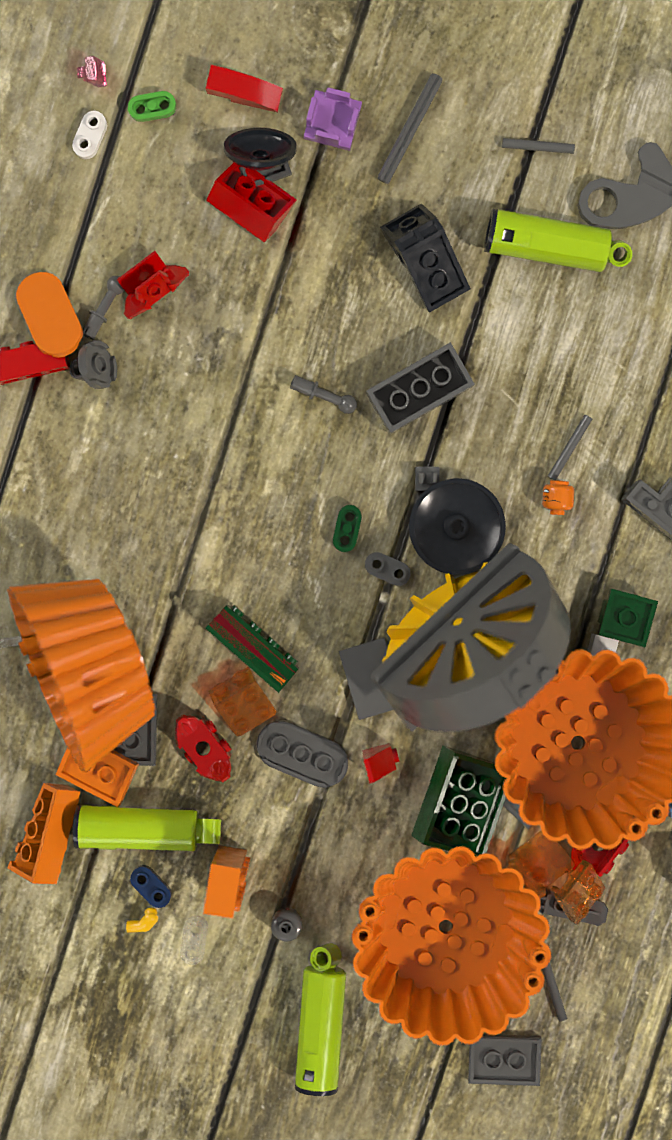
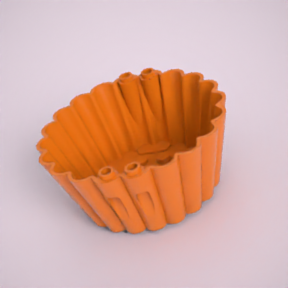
M100 579L11 586L7 589L22 640L18 645L23 656L28 655L30 663L26 665L30 676H36L54 721L76 764L78 763L82 772H87L155 716L153 695L148 684V675L131 630L125 624L121 610Z
M585 650L573 651L568 655L566 661L562 660L556 670L557 675L522 709L518 708L505 716L506 722L498 726L495 732V740L502 750L497 754L495 767L501 776L507 778L503 787L506 798L512 803L520 804L519 814L522 820L528 825H540L541 831L547 839L561 841L566 838L568 843L576 849H586L594 842L603 849H612L621 842L622 838L630 841L641 839L647 832L648 824H661L668 817V803H672V695H668L669 688L666 680L659 674L647 675V668L639 659L628 658L621 661L620 656L611 650H602L594 657ZM575 736L583 738L581 749H574L571 745V741Z
M455 847L448 854L441 849L430 848L421 854L419 860L412 857L401 859L394 868V874H385L377 878L373 887L374 895L364 899L360 904L359 917L362 922L353 929L352 942L360 950L354 957L353 967L360 977L365 978L362 989L364 996L373 1003H380L379 1012L386 1022L391 1024L401 1023L403 1031L411 1038L417 1039L428 1035L429 1039L437 1045H447L455 1038L462 1043L473 1044L481 1039L484 1032L491 1035L502 1033L509 1024V1018H518L527 1012L530 1004L528 996L539 993L544 985V976L540 970L545 968L551 959V951L548 945L543 942L549 935L550 925L544 916L537 914L541 903L539 896L534 891L523 888V877L517 870L502 868L498 858L492 854H480L475 857L473 852L466 847ZM449 920L453 927L451 930L443 932L439 929L440 922Z

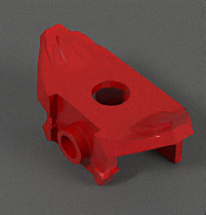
M156 251L117 279L128 294L124 311L126 318L132 319L152 309L151 306L170 291H175L182 281L189 276V270L186 267L177 265H165Z
M181 715L176 719L175 741L178 748L181 749L183 747L186 751L184 752L185 757L191 764L195 763L197 766L196 772L201 776L224 783L231 777L232 766L230 757L232 754L229 752L232 750L231 746L224 738L220 740L216 735L217 728L210 719L206 721L204 717L199 720L191 715ZM201 741H205L210 745V751L206 755H200L196 751V745Z
M622 838L616 847L600 851L594 850L592 845L586 849H576L573 847L571 851V872L578 877L589 876L595 872L600 877L604 873L608 874L615 864L613 861L617 855H622L627 850L629 840Z

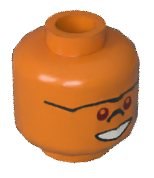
M550 480V484L544 486L542 505L545 509H550V514L564 515L565 510L573 508L574 487L569 485V481Z

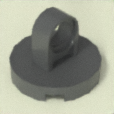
M98 340L82 345L78 357L71 362L69 369L71 376L85 381L88 386L94 389L110 387V383L117 378V363L115 356H110L107 351L109 346Z

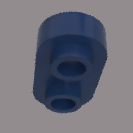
M146 865L136 867L130 877L132 886L151 906L155 908L165 907L172 896L170 887L151 867ZM144 875L146 882H140L138 876ZM155 893H161L163 895V899H156Z

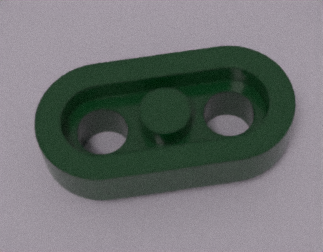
M346 505L338 513L333 544L341 552L351 551L357 543L362 514L359 508L354 505ZM349 512L354 514V520L351 522L345 519V515ZM342 536L349 537L347 545L341 544L340 538Z

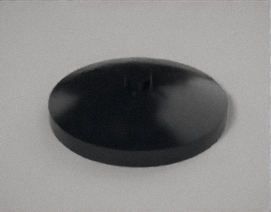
M462 478L443 480L425 490L415 502L409 518V535L418 556L431 568L452 575L469 574L480 570L484 562L491 561L497 555L503 544L506 531L505 515L494 494L483 485Z

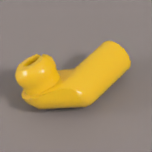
M150 907L145 910V915L141 920H127V933L149 931L158 921V911Z

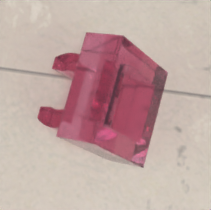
M95 56L85 57V66L77 68L78 78H84L85 82L98 88L107 86L105 62Z

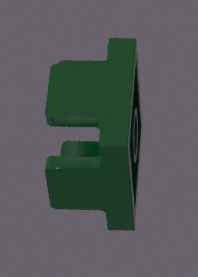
M610 588L607 600L604 599L598 618L600 626L597 635L646 648L658 601Z

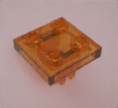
M584 859L575 870L569 867L565 869L569 878L561 889L556 886H552L550 889L554 892L557 902L569 920L576 925L587 916L589 909L602 896L605 889L591 863Z

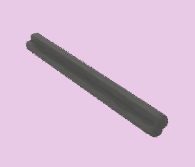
M435 73L430 75L378 174V180L388 184L392 179L442 83V77Z

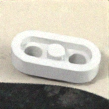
M90 111L84 115L73 140V150L82 159H90L95 156L107 130V121L100 112ZM93 119L98 120L97 125H96V126H91V125H90L91 120H93ZM84 141L88 142L87 148H81V143Z

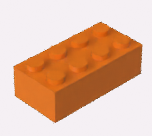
M218 846L211 863L203 914L233 919L235 911L240 912L246 888L245 880L250 864V857H246V849Z

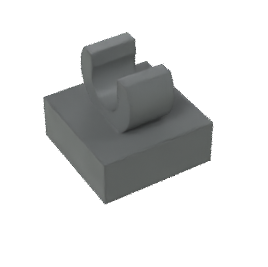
M415 467V491H425L432 485L440 482L439 467Z

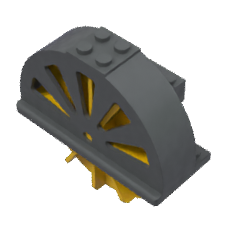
M512 543L507 544L491 561L484 562L478 572H473L454 579L452 574L445 573L446 584L438 587L423 599L413 595L410 600L414 607L406 614L399 625L388 627L387 634L391 640L387 653L382 659V664L372 672L371 678L405 727L411 732L417 727L437 732H458L492 723L518 708L522 709L557 675L556 670L563 660L569 643V615L546 571L534 558L522 552L518 546Z

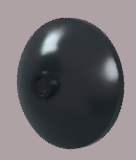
M270 128L240 130L229 135L224 141L225 155L234 163L252 170H270L284 165L295 156L297 151V144L293 137L285 132Z

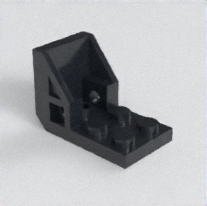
M422 203L380 227L401 264L408 270L419 296L429 313L471 289L444 228L437 217Z

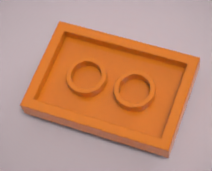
M67 748L55 775L119 807L123 802L139 763L112 750L87 772H82Z

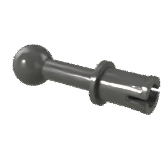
M112 276L108 279V291L96 312L92 310L89 312L90 317L83 327V336L94 340L102 324L107 322V319L104 317L115 296L124 292V289L117 281L120 276Z
M295 375L291 382L290 389L309 396V399L316 396L338 405L340 411L345 414L353 413L357 408V401L353 396L344 395L341 397L319 388L317 381L314 383Z

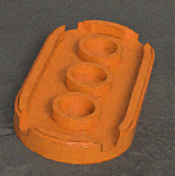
M37 272L27 276L18 286L16 299L37 347L42 353L52 355L53 357H64L73 353L78 348L79 342L83 337V329L61 281L55 275L47 272Z

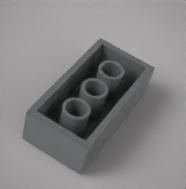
M450 342L368 389L366 395L389 435L469 390L475 384Z

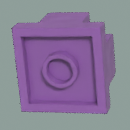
M327 88L326 92L315 90L306 118L304 139L350 151L362 102L351 99L348 92Z

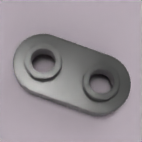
M374 552L368 555L365 560V568L369 574L393 585H404L410 579L411 572L409 567L405 563L385 554ZM376 559L380 560L382 564L379 569H375L372 566L373 561ZM397 569L403 571L402 578L398 579L394 576V572Z

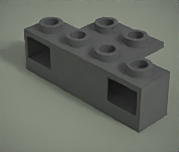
M669 477L658 492L642 480L635 481L621 500L672 541V478Z

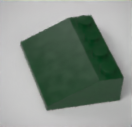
M442 746L411 836L424 845L450 851L455 847H466L473 852L475 857L480 854H486L506 799L503 787L507 778L497 772L494 762Z

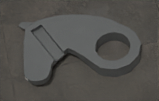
M648 142L640 147L638 151L641 172L637 185L605 178L590 181L580 193L577 205L580 216L585 222L595 227L623 229L650 221L672 206V165L657 143ZM596 190L609 191L616 200V208L613 214L600 217L592 213L588 207L589 195Z

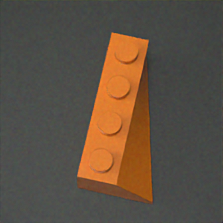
M43 783L32 809L34 816L32 820L27 821L24 827L26 835L23 842H18L15 848L17 856L14 861L9 862L7 867L9 870L33 884H57L64 854L67 849L69 834L73 826L76 806L79 802L80 791L68 785Z

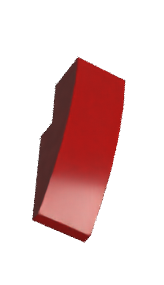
M215 65L210 66L206 84L207 94L231 99L233 103L278 113L283 88L275 84Z

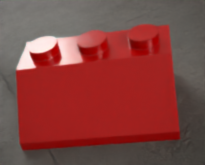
M233 163L215 180L206 201L265 243L278 229L297 199L272 181L266 180V177L257 170L245 168L247 176H242L239 167L243 166ZM261 179L264 184L256 186L255 181Z

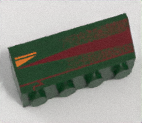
M226 605L205 629L279 693L298 671L299 667L296 665L298 660L288 652L284 655L278 649L280 644L272 637L266 639L260 633L262 629L254 621L248 623L242 617L244 613L236 605L232 607Z

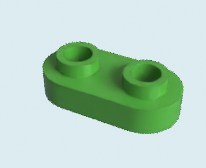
M167 91L137 95L128 103L130 116L138 122L167 118L173 115L176 110L175 98ZM164 102L169 104L168 108L166 109L160 108L161 104ZM139 107H144L145 111L143 113H138L137 109Z

